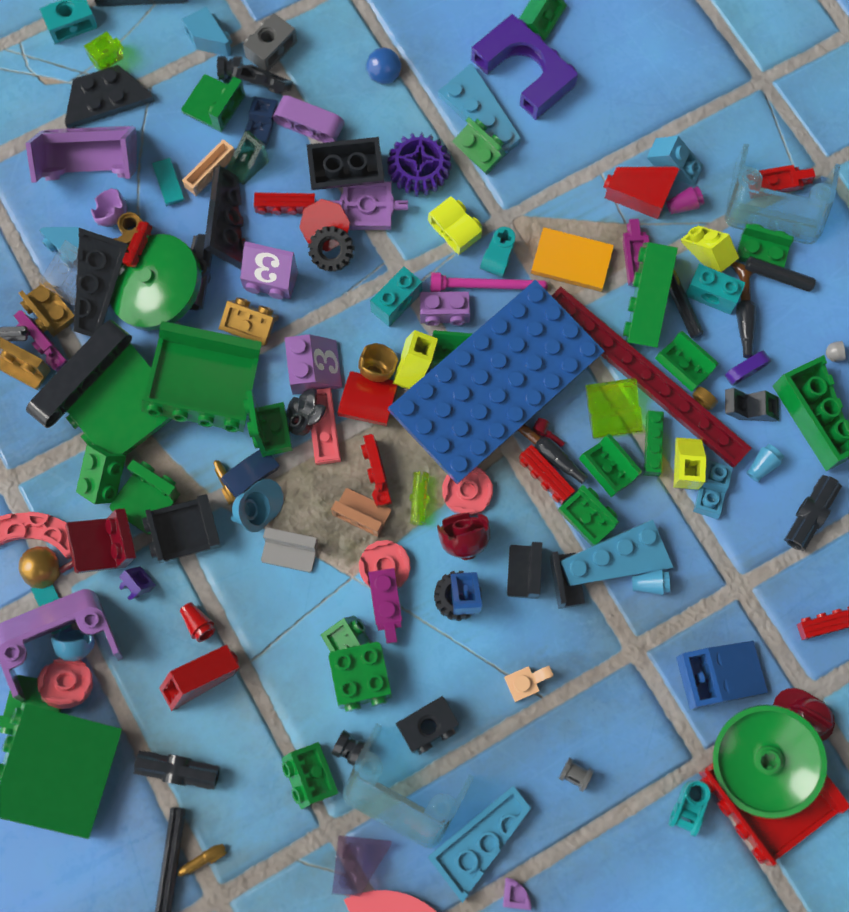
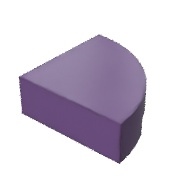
M505 878L503 907L531 910V901L524 887L513 879Z

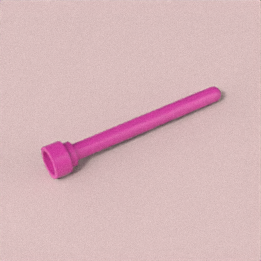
M431 272L430 291L441 292V290H446V287L524 290L534 280L446 278V275H441V272ZM537 280L545 290L548 288L547 281Z

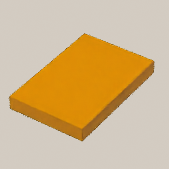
M543 227L531 274L602 292L614 245Z

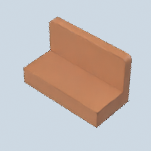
M346 488L339 502L335 500L331 512L333 516L379 537L391 514V509L386 506L377 508L374 500Z

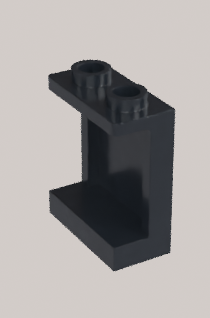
M207 494L197 496L195 500L152 511L151 509L145 510L147 517L142 518L146 533L151 532L153 542L148 543L152 558L157 557L159 563L221 547Z

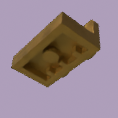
M47 281L27 295L23 290L19 292L23 299L20 304L29 315L33 312L37 316V319L34 321L43 333L48 330L54 337L74 322V314Z
M236 297V300L227 301L219 329L242 338L262 342L261 345H267L273 324L279 318L278 315L273 314L274 310L261 305L259 308L250 306L251 302L249 300Z
M0 337V371L38 390L51 369L43 359Z

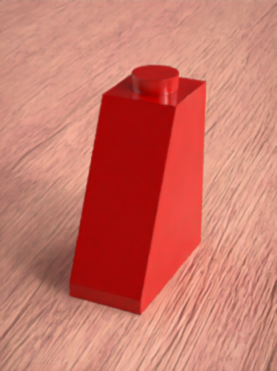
M616 167L613 176L608 174L603 188L607 189L604 198L658 219L679 168Z
M226 644L171 670L159 687L170 710L173 711L232 677L240 668L238 666V658L233 651H230Z

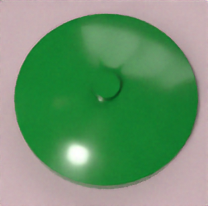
M167 234L147 236L148 241L142 255L138 256L140 259L135 268L128 267L124 263L122 264L110 302L112 309L120 319L140 330H159L161 321L177 322L190 310L200 290L202 275L196 254L182 240Z
M756 705L736 713L724 724L715 741L713 768L718 784L736 806L759 817L782 818L802 811L818 796L826 778L827 757L820 736L804 717L782 706Z

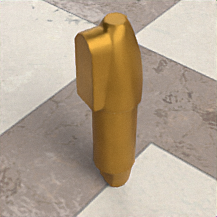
M215 460L213 463L215 466L214 470L223 486L221 490L230 505L236 498L221 481V477L227 473L224 466L219 460Z
M224 844L214 845L184 864L178 870V876L182 877L186 873L190 875L205 864H212L225 856L227 852Z

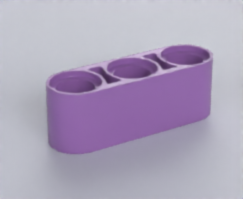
M291 96L282 97L273 115V120L280 126L322 143L336 141L345 124L344 120L337 114Z

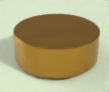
M701 386L692 393L693 398L707 410H712L718 403L714 395Z

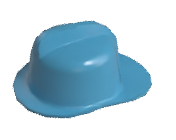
M262 479L245 493L237 496L232 506L233 515L230 517L231 521L237 522L251 533L262 530L281 511L283 492L279 484L271 479Z

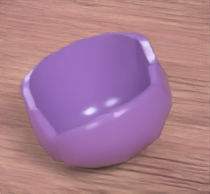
M111 188L103 191L95 198L97 208L96 210L91 209L94 221L98 225L112 227L118 224L119 217L127 212V203L119 190Z

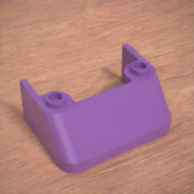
M136 127L48 129L40 131L25 143L32 183L39 181L42 177H45L47 181L59 180L60 175H63L65 172L112 170V173L117 174L121 178L125 177V179L131 178L136 172L137 135Z
M90 589L79 590L0 623V664L13 698L20 702L26 700L14 668L23 664L27 657V650L24 644L75 622L79 629L88 635L104 631L114 656L118 661L123 659L102 604L94 591Z

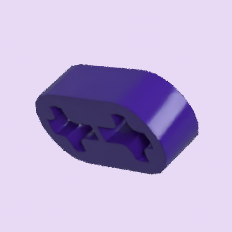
M764 350L733 367L725 374V377L734 386L763 369L771 362V359Z

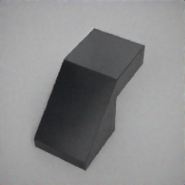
M736 388L726 389L725 414L738 420L779 421V397L766 390L746 394Z

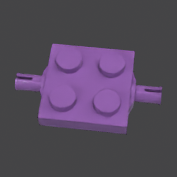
M391 182L343 187L340 200H328L341 204L351 222L349 230H391V217L394 210L408 211V200H394L391 193Z

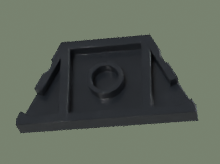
M115 65L73 79L65 125L67 128H75L155 101L152 94L122 67Z

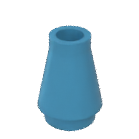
M768 444L760 449L753 464L746 473L751 479L759 482L764 476L782 464L781 460L784 456L777 448Z
M662 569L640 575H632L633 591L659 595L669 593V571L662 572Z

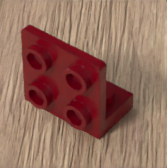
M125 508L115 509L106 519L68 522L65 525L73 566L77 574L126 568L136 558Z

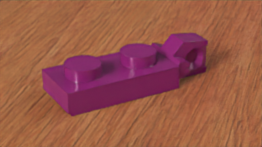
M629 219L627 233L623 234L622 240L628 286H633L634 274L638 272L640 247L643 246V243L649 242L646 232L640 231L639 219Z
M19 310L13 315L19 322L16 326H26L28 328L30 336L35 340L31 344L40 354L44 353L46 355L45 363L58 372L68 361L31 317L22 310Z
M395 569L368 572L378 631L385 630L386 643L397 642L395 628L402 627V616Z

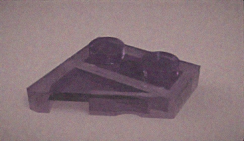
M338 835L332 894L360 897L389 850L391 841Z

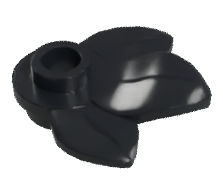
M307 389L299 398L293 397L290 400L287 408V417L290 419L289 430L292 434L301 436L308 434L313 424L318 423L323 417L326 406L317 404V389Z

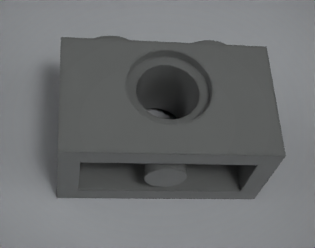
M273 13L261 23L259 29L253 35L251 34L246 38L243 44L246 58L259 68L270 71L297 43L296 31L293 26Z

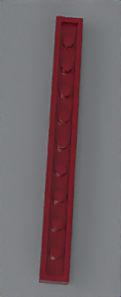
M560 286L551 295L604 350L601 356L693 435L701 439L707 447L733 467V469L752 449Z

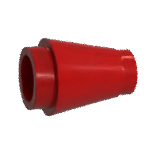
M192 602L185 604L179 612L192 639H196L197 642H203L214 634V622Z

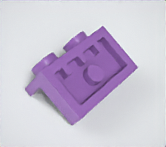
M420 292V323H425L428 326H437L440 323L460 326L469 323V292Z

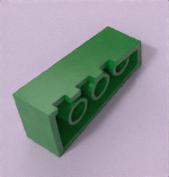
M650 242L643 243V246L640 247L638 254L639 268L638 272H635L633 287H635L634 296H630L628 311L631 312L629 322L625 321L623 336H626V342L658 348L678 247Z
M825 355L783 374L772 387L825 471H828L849 460V421L844 418L841 410L843 405L841 399L836 396L833 388L835 383L832 374H828L825 366L827 361Z

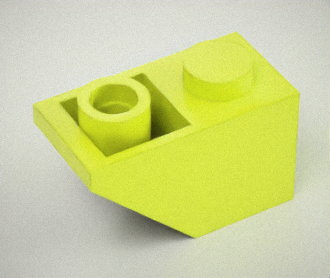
M698 225L690 229L688 234L681 239L682 244L703 265L719 272H723L739 258L730 235Z
M416 330L406 338L393 384L410 389L425 376L432 361L438 338Z
M676 437L673 488L699 490L705 483L706 454L702 440Z

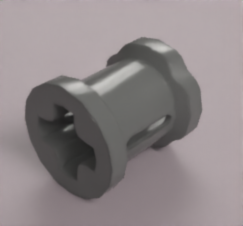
M569 757L559 779L571 782L578 786L581 792H584L594 770L591 768L587 770L579 766Z

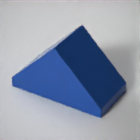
M477 572L451 574L454 615L479 614L482 609V601Z

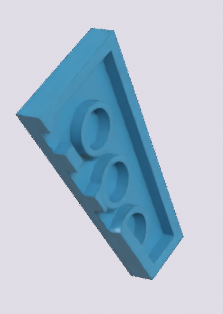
M472 63L438 91V97L464 121L468 117L473 121L479 119L488 128L485 132L490 137L495 134L504 143L502 148L506 154L520 143L521 137Z
M653 520L644 522L560 560V567L568 586L674 568Z
M514 786L428 856L429 860L462 903L531 809Z

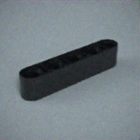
M113 320L105 322L32 398L26 407V412L45 428L53 426L129 346L132 335Z

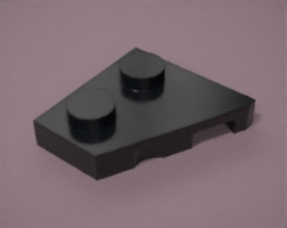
M252 64L234 66L232 76L246 80L255 85L268 87L269 91L276 94L291 91L293 81Z

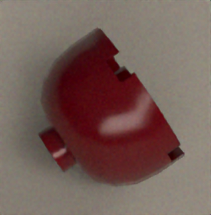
M469 513L455 514L443 519L441 527L437 526L442 548L448 554L462 560L475 558L476 555L480 554L487 547L490 539L489 520L487 516L477 513V517H470Z

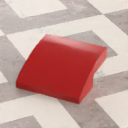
M350 371L337 414L341 417L387 427L390 417L388 407L395 401L398 385L393 384L394 380L389 379L384 382H374L365 378L361 373Z

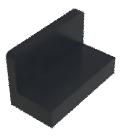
M532 542L530 546L510 545L507 579L508 597L538 599L540 596L542 542Z
M552 552L550 556L558 609L585 605L582 584L568 586L560 567V560L575 553L558 555V552Z

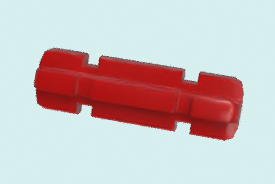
M146 221L138 223L136 228L138 232H134L127 248L129 252H126L122 261L128 267L135 268L140 259L138 256L142 255L148 241L147 236H150L153 229Z

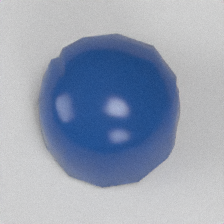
M385 47L374 50L366 62V70L370 79L380 84L392 83L399 77L402 69L399 56L393 50Z

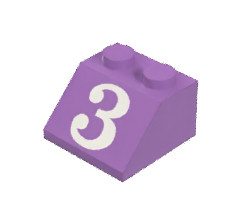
M245 241L240 276L243 288L253 294L261 292L269 294L275 299H291L298 276L294 252Z
M311 334L284 337L289 381L293 395L302 394L310 388L317 390L342 388L336 340Z

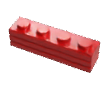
M254 192V210L258 214H303L306 207L316 202L315 193Z
M532 444L520 454V464L531 471V476L541 482L542 488L552 494L555 502H560L562 505L574 495L575 490Z
M849 607L845 611H842V609L833 610L830 615H826V613L818 614L815 619H811V617L801 619V622L797 624L801 640L849 628Z

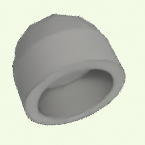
M843 341L833 342L828 345L826 356L829 360L835 362L845 360L846 355Z

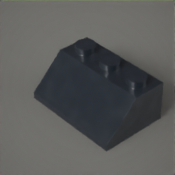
M379 137L306 144L311 190L384 183Z

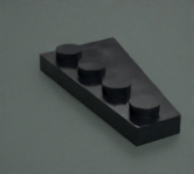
M219 165L213 172L204 250L241 270L246 240L242 238L241 227L244 226L243 216L239 212V206L242 205L239 177Z
M79 228L73 331L92 337L104 324L123 264L122 260L129 244Z

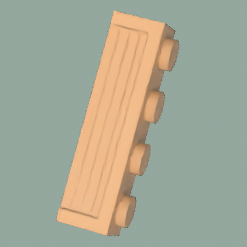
M223 139L182 180L185 188L197 196L213 180L214 169L219 165L225 168L237 156L234 147Z

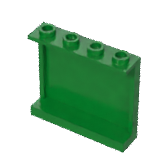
M161 321L159 339L145 396L142 397L141 412H145L153 417H170L178 422H195L203 427H220L228 432H244L247 414L243 400L248 399L247 390L253 389L262 342Z
M131 343L67 411L69 415L65 417L74 429L78 427L82 429L84 434L81 435V438L87 445L95 444L110 454L122 453L125 456L173 420L170 417H153L145 412H141L142 397L145 396L151 367Z
M22 703L20 708L16 707L14 710L11 724L15 726L12 735L6 736L2 747V752L6 753L3 763H0V819L89 839L122 729Z

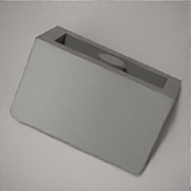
M265 527L262 563L308 573L312 572L319 544L317 538Z

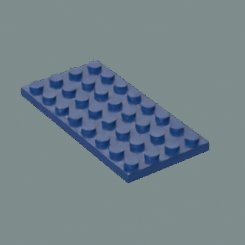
M535 279L388 407V411L458 485L604 353V350Z

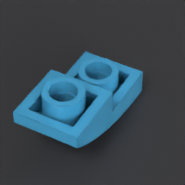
M711 460L707 461L705 483L698 490L693 512L715 519L720 517L733 467Z

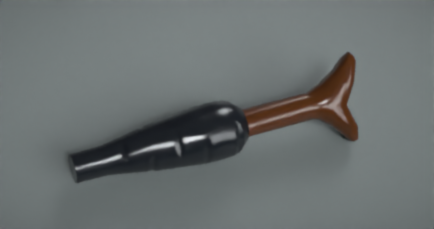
M734 262L730 266L735 270L740 280L746 282L741 293V302L736 307V317L743 347V357L750 358L753 356L757 316L756 305L751 301L750 277L754 273L747 271L745 265Z
M526 424L518 430L535 445V448L550 464L572 476L581 484L588 479V476L576 466L552 439L540 437Z

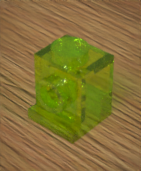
M107 31L84 45L89 60L98 71L109 68L124 58L122 54L124 47L117 37L113 39Z

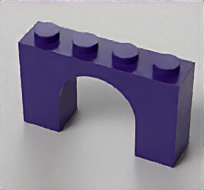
M513 14L472 46L471 61L486 75L504 60L513 56H526L539 64L542 69V75L521 92L519 104L535 120L576 86L578 73L574 66L567 64L555 49H551L544 43L540 35L534 34L522 19H518Z

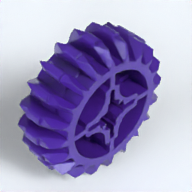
M422 132L419 137H415L411 133L410 139L403 136L401 143L396 141L394 149H390L387 159L388 174L391 175V181L397 183L399 190L405 187L407 194L412 190L417 197L419 191H423L427 196L429 189L436 193L437 185L443 187L445 180H448L450 176L449 171L452 167L450 162L451 155L447 153L446 145L441 146L440 138L433 141L432 134L425 138ZM421 158L422 165H420V169L417 170V164H419V159Z

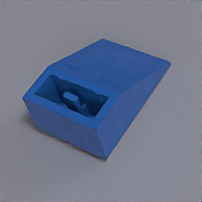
M754 641L704 648L682 653L676 657L690 710L768 693Z

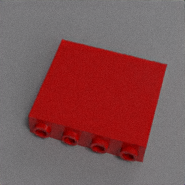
M713 762L699 772L702 777L700 781L705 783L709 787L710 793L713 792L718 798L719 802L717 805L726 817L731 816L736 823L734 828L738 835L744 841L747 839L754 848L751 850L754 857L759 863H765L767 866L776 865L775 861L837 813H844L849 809V803L826 774L825 782L818 796L802 811L782 818L759 817L742 810L728 798L718 784Z

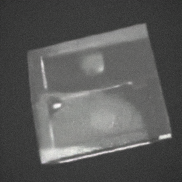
M65 240L41 277L39 284L75 306L78 248Z

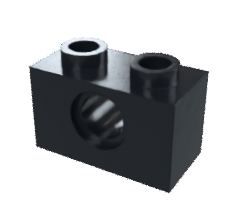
M441 696L398 721L396 726L411 753L417 751L421 755L433 747L431 742L441 737L442 741L455 735L457 733L455 728L459 726V723L446 700ZM425 720H432L436 724L437 729L433 734L427 735L422 732L421 724Z

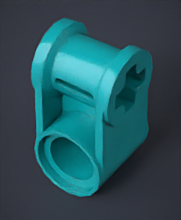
M504 226L495 231L482 259L481 270L500 277L504 276L516 237L511 228Z
M688 781L683 785L677 803L671 812L668 822L669 826H678L689 831L690 835L694 837L698 834L711 794L709 787L701 781ZM695 785L702 792L701 798L698 801H693L689 794L691 787ZM681 817L689 819L691 822L683 820Z

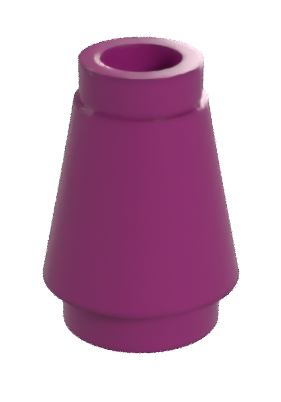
M690 186L666 201L669 213L672 215L699 209L701 205H704V198L698 186L694 188Z

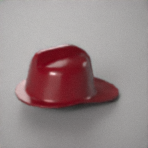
M787 688L775 697L773 705L788 708L804 717L817 731L822 742L827 740L833 733L835 727L834 715L831 709L818 698L798 688Z

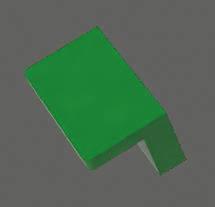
M530 0L518 19H522L534 34H538L543 40H546L567 5L563 0Z

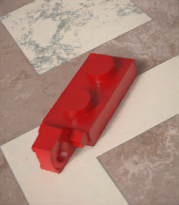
M788 165L748 172L745 179L750 198L797 191L802 189L804 185L813 183L816 176L813 168L799 170V167Z
M372 434L363 436L365 444L361 445L364 459H369L371 468L367 469L370 483H375V489L371 495L377 508L392 504L377 440Z

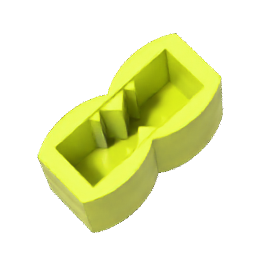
M451 196L428 213L430 225L458 255L477 242L482 236V225L475 217L471 218L466 214L464 204L460 200L456 201Z

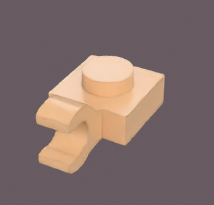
M528 666L505 676L504 679L514 702L538 693L539 688L537 684L552 678L554 675L550 666L531 673Z

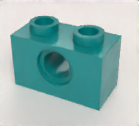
M60 0L39 8L54 44L98 28L87 0Z
M699 263L686 291V295L688 298L730 315L739 300L746 282Z
M403 266L370 300L371 312L390 327L420 296L422 281Z

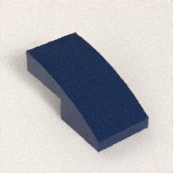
M254 96L248 112L249 121L243 134V144L267 147L274 123L273 115L277 109V100Z
M259 449L222 476L221 481L236 498L240 494L245 493L258 481L276 472L280 465L272 455L263 457Z

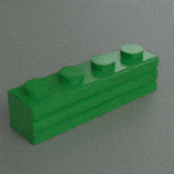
M648 410L646 414L643 476L659 477L662 473L664 412Z

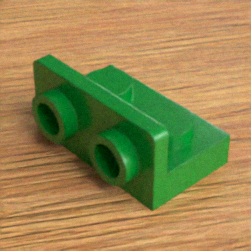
M468 117L465 120L468 124L452 142L487 175L506 155L502 148L504 143L495 134L490 137L485 132L488 128L479 119L473 121Z
M746 224L741 233L736 251L739 257L737 260L746 262L750 256L785 267L794 236L788 235L784 231L766 229L759 224Z
M356 616L345 617L320 634L330 652L373 643L365 633L366 629L363 622Z
M319 742L292 751L282 758L283 773L290 780L293 799L299 804L301 810L339 793Z

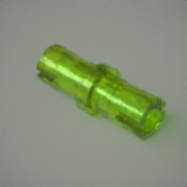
M421 471L413 473V492L409 498V501L412 502L410 524L416 525L418 515L419 525H426L427 503L430 501V496L427 495L429 473L423 472L421 482Z

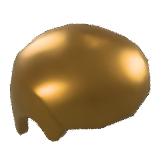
M369 344L364 347L360 355L358 369L365 378L374 382H384L393 376L398 357L391 348L384 344Z
M41 546L26 550L19 560L20 575L25 583L32 588L43 589L52 585L60 575L59 559L56 553L48 547Z

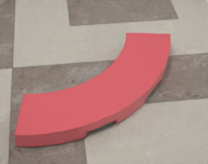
M39 512L10 513L0 516V546L19 539H36L55 546L65 558L69 559L72 557L65 528L67 522Z
M372 890L344 899L349 912H437L418 898L398 891Z

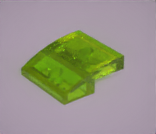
M635 378L585 385L593 439L602 438L608 434L615 436L643 432L642 412L638 402V388Z

